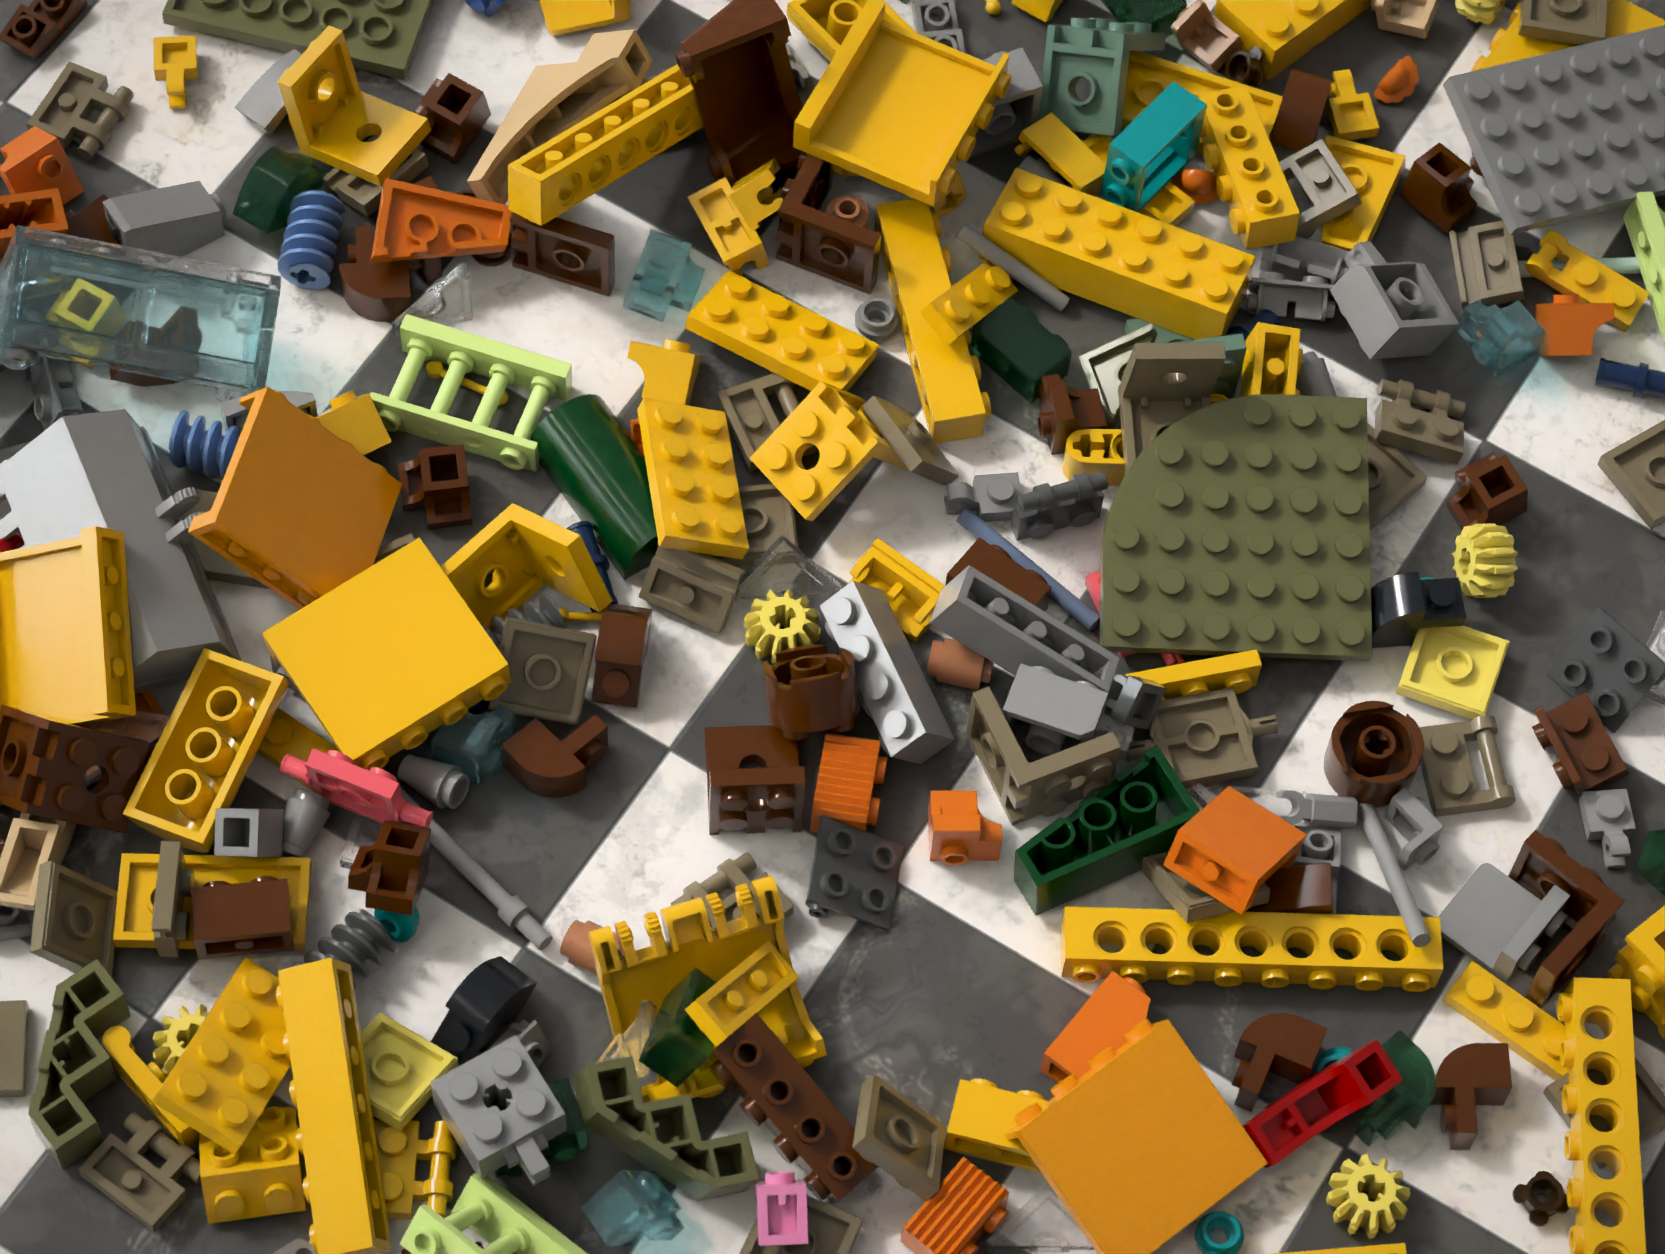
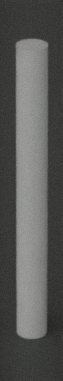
M1360 803L1357 814L1411 941L1416 947L1425 946L1431 940L1430 934L1376 809L1372 804Z

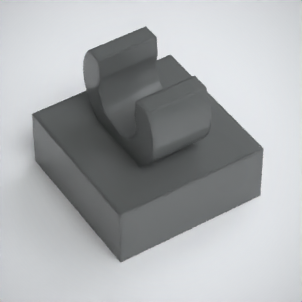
M1116 674L1114 680L1121 683L1123 689L1118 699L1107 697L1106 705L1113 709L1110 717L1123 725L1148 729L1167 688L1153 680Z

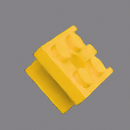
M330 25L316 40L310 43L308 49L290 68L285 70L282 77L277 81L300 153L380 187L384 184L385 179L389 178L431 131L428 118L360 90L343 31ZM379 135V137L374 141H362L364 138L368 136Z
M823 381L809 393L750 457V460L806 520L812 522L872 458L905 470L907 469L863 410L864 407L862 405L866 401L862 397ZM816 446L820 453L819 461L814 468L806 470L802 464L803 453L807 448Z
M514 503L508 506L441 566V569L479 623H483L489 630L490 619L493 616H500L505 620L509 609H518L543 585L598 612H601L613 601L579 534ZM495 569L492 576L493 582L485 588L484 582L487 574Z
M1664 905L1626 936L1625 941L1628 944L1618 951L1615 957L1618 963L1608 970L1607 975L1611 979H1630L1632 1007L1639 1012H1644L1657 1025L1661 1037L1665 1040Z

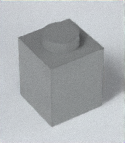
M216 808L214 856H282L284 809Z

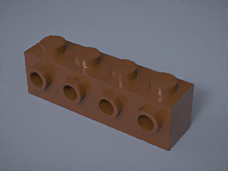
M757 1013L707 1055L713 1062L709 1066V1070L716 1080L725 1089L733 1086L742 1096L744 1101L740 1106L744 1113L756 1126L759 1127L764 1123L776 1137L771 1142L773 1147L787 1163L791 1164L793 1161H796L807 1174L803 1179L807 1188L818 1200L823 1201L827 1198L832 1204L840 1201L878 1168L876 1164L866 1161L858 1151L852 1148L855 1129Z

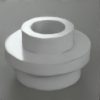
M881 297L869 298L858 307L855 313V325L858 331L867 338L884 339L895 332L898 326V313L888 300ZM876 318L882 320L883 322L875 323L870 320Z

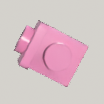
M790 1171L765 1173V1181L755 1182L758 1245L808 1244L806 1183L802 1179L795 1180V1173Z

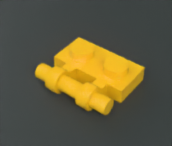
M373 1119L387 1218L412 1220L414 1201L427 1202L430 1208L445 1218L447 1202L452 1200L453 1183L449 1181L450 1161L455 1159L457 1142L452 1139L453 1135L445 1121H436L434 1123L433 1138L419 1140L420 1121H410L400 1132L380 1119ZM418 1160L431 1161L430 1177L426 1181H416Z

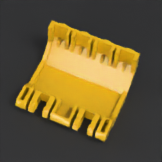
M772 875L751 881L755 906L747 884L735 886V898L741 918L726 922L724 905L716 892L705 896L712 927H710L708 914L701 897L660 909L667 941L664 940L661 924L656 912L644 914V926L651 946L636 951L633 944V934L626 921L615 923V931L621 952L620 956L610 926L588 932L612 1035L620 1058L633 1056L644 1103L690 1094L691 1099L696 1097L709 1098L720 1094L724 1087L710 1072L709 1066L713 1062L707 1056L716 1047L698 1028L685 1009L767 941L772 943L793 968L784 932V913L779 892ZM796 980L757 1012L759 1017L802 1068L812 1064L814 1059L827 1056L823 1037L810 1021Z

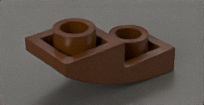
M33 0L29 7L21 4L0 33V41L35 59L62 36L87 5V1Z
M1331 863L1278 869L1264 882L1270 888L1269 903L1250 907L1246 911L1311 914L1333 913Z

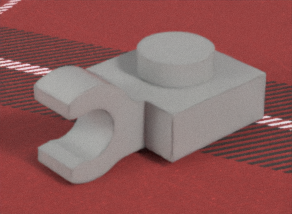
M1018 472L975 475L973 487L964 482L947 484L948 496H944L946 513L951 515L960 514L964 509L969 508L971 511H977L978 517L985 522L1012 520L1014 504L1018 503V495L1022 494Z
M1627 788L1582 792L1578 801L1587 841L1601 840L1604 862L1607 869L1625 867L1624 856H1630L1631 854L1628 838H1632L1636 830Z

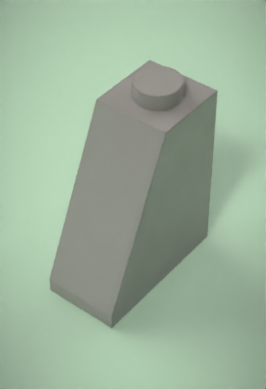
M200 181L112 197L102 202L109 231L121 246L116 256L133 281L225 235L222 217L226 216L225 208L216 193L209 195Z

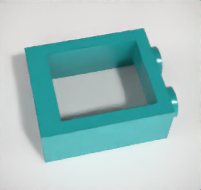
M1173 81L1109 144L1101 194L1107 201L1139 213L1197 155L1207 104Z

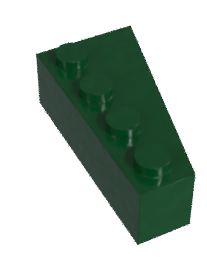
M1155 745L1144 754L1142 761L1131 769L1127 766L1114 776L1113 782L1096 795L1091 793L1079 802L1078 809L1066 818L1059 817L1015 850L1014 882L1035 916L1141 870L1144 857L1170 850L1178 830L1194 817L1200 809L1159 747Z

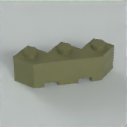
M98 959L56 986L52 1003L53 1013L49 1030H46L38 1066L39 1076L35 1094H32L28 1111L37 1137L63 1171L99 1147L103 1142L97 1121L83 1102L116 1081L117 1076L111 1057L97 1039L103 1036V1033L108 1028L117 1026L131 1017L124 993Z
M633 1056L586 1064L573 1077L584 1126L698 1201L743 1192L759 1180L748 1132L702 1141L690 1094L644 1103Z

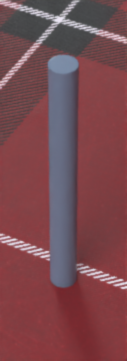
M969 508L964 509L960 513L957 522L977 539L980 537L990 545L994 544L1002 547L1010 555L1011 559L1026 570L1031 569L1041 574L1047 584L1052 587L1050 599L1089 631L1094 630L1098 626L1100 616L996 530Z

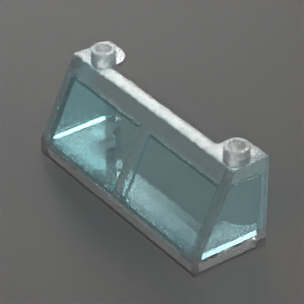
M17 225L0 264V364L12 370H25L36 364L41 356L213 387L216 388L215 397L219 402L246 396L266 386L280 297L281 276Z

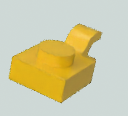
M196 35L153 37L155 81H166L170 109L187 108L185 79H198Z
M1350 69L1333 71L1335 82L1331 84L1330 94L1332 98H1328L1326 110L1334 137L1349 141L1377 137L1379 124L1369 92L1356 93Z

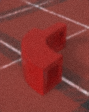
M1378 1039L1301 1082L1264 1107L1265 1110L1242 1125V1127L1267 1161V1164L1264 1166L1266 1169L1277 1164L1332 1124L1356 1110L1371 1104L1403 1081V1078Z

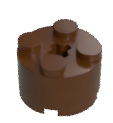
M805 645L789 648L777 653L776 663L771 666L768 660L763 663L762 670L768 719L773 726L783 730L784 738L800 740L808 737L811 732L828 729L834 732H845L855 727V717L858 715L860 707L854 656L850 651L839 647L840 655L827 653L826 645Z
M1382 701L1361 702L1351 706L1343 713V716L1333 728L1324 755L1326 778L1338 796L1354 797L1358 805L1360 803H1368L1377 808L1389 805L1392 797L1404 787L1409 790L1424 751V740L1421 730L1412 717L1408 714L1405 717L1393 709L1394 705Z

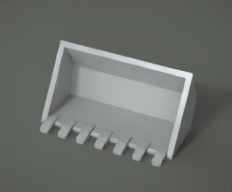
M125 409L62 416L14 456L0 463V502L7 499L12 510L0 520V539L7 540L21 532L25 543L21 548L79 537L81 536L80 529L93 526L124 532L135 694L188 680L204 648L242 661L192 541L195 537L188 533L193 518L205 512L199 511L185 517V519L182 516L201 499L199 491L194 487H188L179 490L175 495L173 494L148 431L143 426L139 427Z

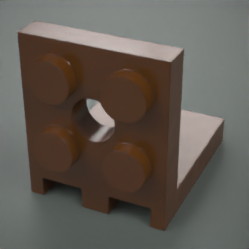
M547 137L545 143L552 138ZM512 212L510 223L514 224L511 236V248L517 249L512 261V267L608 297L610 296L615 285V235L557 217L540 226Z
M802 151L797 164V170L799 171L794 180L791 178L787 179L780 196L783 197V202L778 210L780 219L777 229V240L781 241V245L776 253V259L870 295L877 283L881 234L820 211L832 188L833 164Z
M1 705L0 803L32 815L126 834L130 820L123 815V812L141 777L149 743L58 722L19 708ZM98 766L101 771V780L97 787L87 790L84 786V775L89 768Z
M773 725L705 727L709 835H719V829L737 831L746 828V834L765 833V827L785 829L791 826L793 832H802L806 782L805 766H799L798 740L784 738L783 730ZM748 763H757L763 768L742 767Z
M1534 830L1524 841L1508 877L1541 901L1554 885L1570 895L1563 910L1569 916L1563 927L1570 933L1540 965L1525 996L1526 999L1542 1009L1606 939L1607 935L1605 932L1613 925L1617 917L1615 913L1624 904L1625 900L1608 888L1594 870L1582 867L1569 857L1561 844L1556 840L1548 837L1545 838L1537 830Z

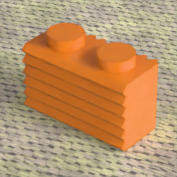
M826 732L811 813L810 831L813 833L818 832L822 815L863 831L867 830V825H877L881 798L872 797L874 783L882 785L884 783L888 758L879 756L881 741Z
M963 1157L941 1182L939 1191L925 1201L902 1228L900 1242L915 1254H977L979 1247L975 1243L982 1234L987 1231L993 1235L1009 1215V1211L1005 1209L1009 1192L1006 1188L1001 1187L998 1182L994 1181L991 1176L986 1175L983 1170L978 1169L975 1164L970 1163L967 1158Z

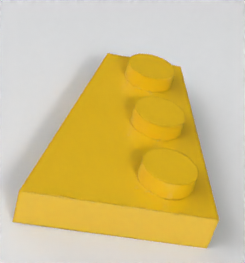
M1326 135L1325 145L1358 192L1362 204L1322 225L1321 243L1351 251L1358 242L1372 241L1405 169L1406 156Z

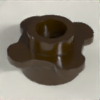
M1252 47L1249 52L1236 51L1231 54L1225 66L1227 79L1256 88L1261 87L1265 81L1262 64L1264 58L1263 50L1259 47Z
M1539 1171L1526 1185L1518 1184L1512 1193L1513 1200L1523 1205L1529 1213L1528 1219L1530 1223L1534 1226H1545L1551 1216L1556 1213H1566L1569 1209L1567 1194H1564L1562 1185L1547 1171ZM1543 1195L1546 1201L1539 1202L1537 1196Z

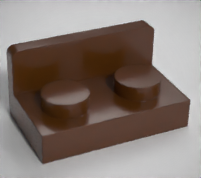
M1586 693L1546 713L1542 706L1534 709L1539 723L1532 726V729L1543 750L1546 751L1553 748L1559 759V762L1553 764L1552 767L1564 789L1573 786L1578 797H1580L1584 791H1597L1629 775L1627 767Z

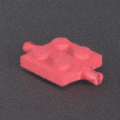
M313 748L306 762L290 756V754H286L282 760L280 773H285L304 781V784L311 786L315 793L327 798L331 804L381 824L388 820L404 824L406 822L411 825L428 828L432 821L433 812L409 804L408 800L403 798L400 784L396 782L397 778L386 770L372 767L370 771L354 765V761L350 757L335 750H329L326 754Z

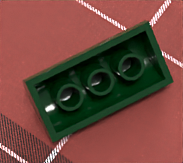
M587 394L573 398L558 406L539 423L531 436V441L538 442L540 465L580 520L592 523L597 543L625 580L649 567L659 546L657 545L658 538L645 456L600 396Z

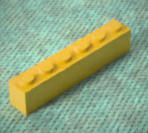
M916 199L876 204L874 230L881 234L880 252L894 305L898 313V320L928 432L935 444L983 436L985 418L991 417V405L988 393L980 392L978 381L981 380V369L977 355L970 356L968 345L971 344L970 329L947 346L920 313L929 303L956 284H950L948 273H951L949 251L947 247L941 248L938 240L941 237L939 215L937 212L931 213L928 204Z
M331 957L278 970L280 985L276 989V998L279 1008L285 1016L287 1032L283 1035V1047L287 1058L291 1061L293 1080L290 1082L289 1091L291 1100L298 1109L300 1127L296 1131V1141L298 1149L305 1159L307 1175L303 1179V1191L306 1200L311 1204L313 1224L310 1226L312 1247L318 1254H379L392 1251L351 964Z

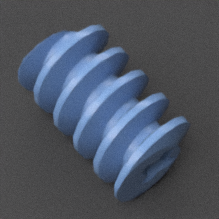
M311 190L296 195L291 201L290 214L287 217V228L284 231V242L281 245V256L278 259V271L289 283L300 288L321 290L330 285L331 276L329 273L334 268V261L332 259L337 254L336 244L340 240V232L338 230L343 225L341 214L345 212V205L334 195L324 191Z
M181 411L174 423L169 440L171 463L178 468H184L187 465L189 470L194 473H200L204 470V473L210 478H217L220 475L223 480L238 442V427L231 426L226 435L223 436L221 421H214L209 431L205 430L206 419L204 416H198L191 426L189 425V412Z

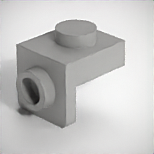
M1404 787L1392 797L1385 818L1408 841L1403 847L1398 860L1403 871L1415 862L1419 865L1425 864L1436 854L1440 848L1437 842L1444 827L1434 816L1430 805L1423 798L1415 797Z

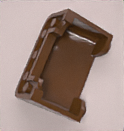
M775 0L731 1L680 42L681 52L675 54L683 77H689L711 154L705 156L708 169L714 180L726 177L731 188L735 182L773 158L781 167L777 173L797 166L802 152L793 147L794 122L804 105L798 94L785 43L789 42L788 37L791 36L787 17Z

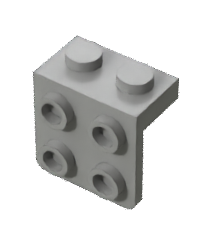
M1484 863L1479 866L1438 916L1441 921V937L1507 984L1519 968L1527 971L1542 950V948L1537 946L1546 935L1553 938L1562 928L1569 917L1563 910L1570 895L1554 885L1541 901L1489 863Z

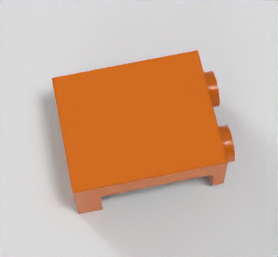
M1228 786L1178 830L1163 866L1240 915H1243L1251 907L1259 887L1278 869L1293 866L1307 834Z

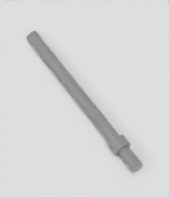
M401 788V791H402V794H403V798L406 799V800H408V803H409V804H412V805H414V806H417V807L421 808V807ZM432 818L428 827L431 828L430 843L498 909L497 915L511 929L517 928L539 950L546 948L553 937L530 915L531 908L519 896H511Z

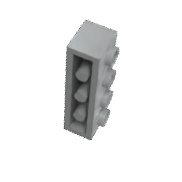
M970 565L941 589L929 623L1015 676L1020 663L1030 667L1042 666L1050 669L1057 676L1075 682L1087 681L1097 686L1099 690L1109 693L1119 662V657Z
M852 581L822 603L820 608L826 619L825 629L828 635L840 648L847 649L854 656L857 686L862 695L860 698L861 705L865 712L873 718L880 732L878 739L881 741L880 745L883 750L893 758L922 764L953 742L955 738L883 590Z

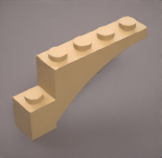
M635 29L594 33L577 62L540 65L534 68L467 180V183L478 199L506 204L508 201V165L544 144L547 137H556L593 115L621 95L639 87L653 60Z

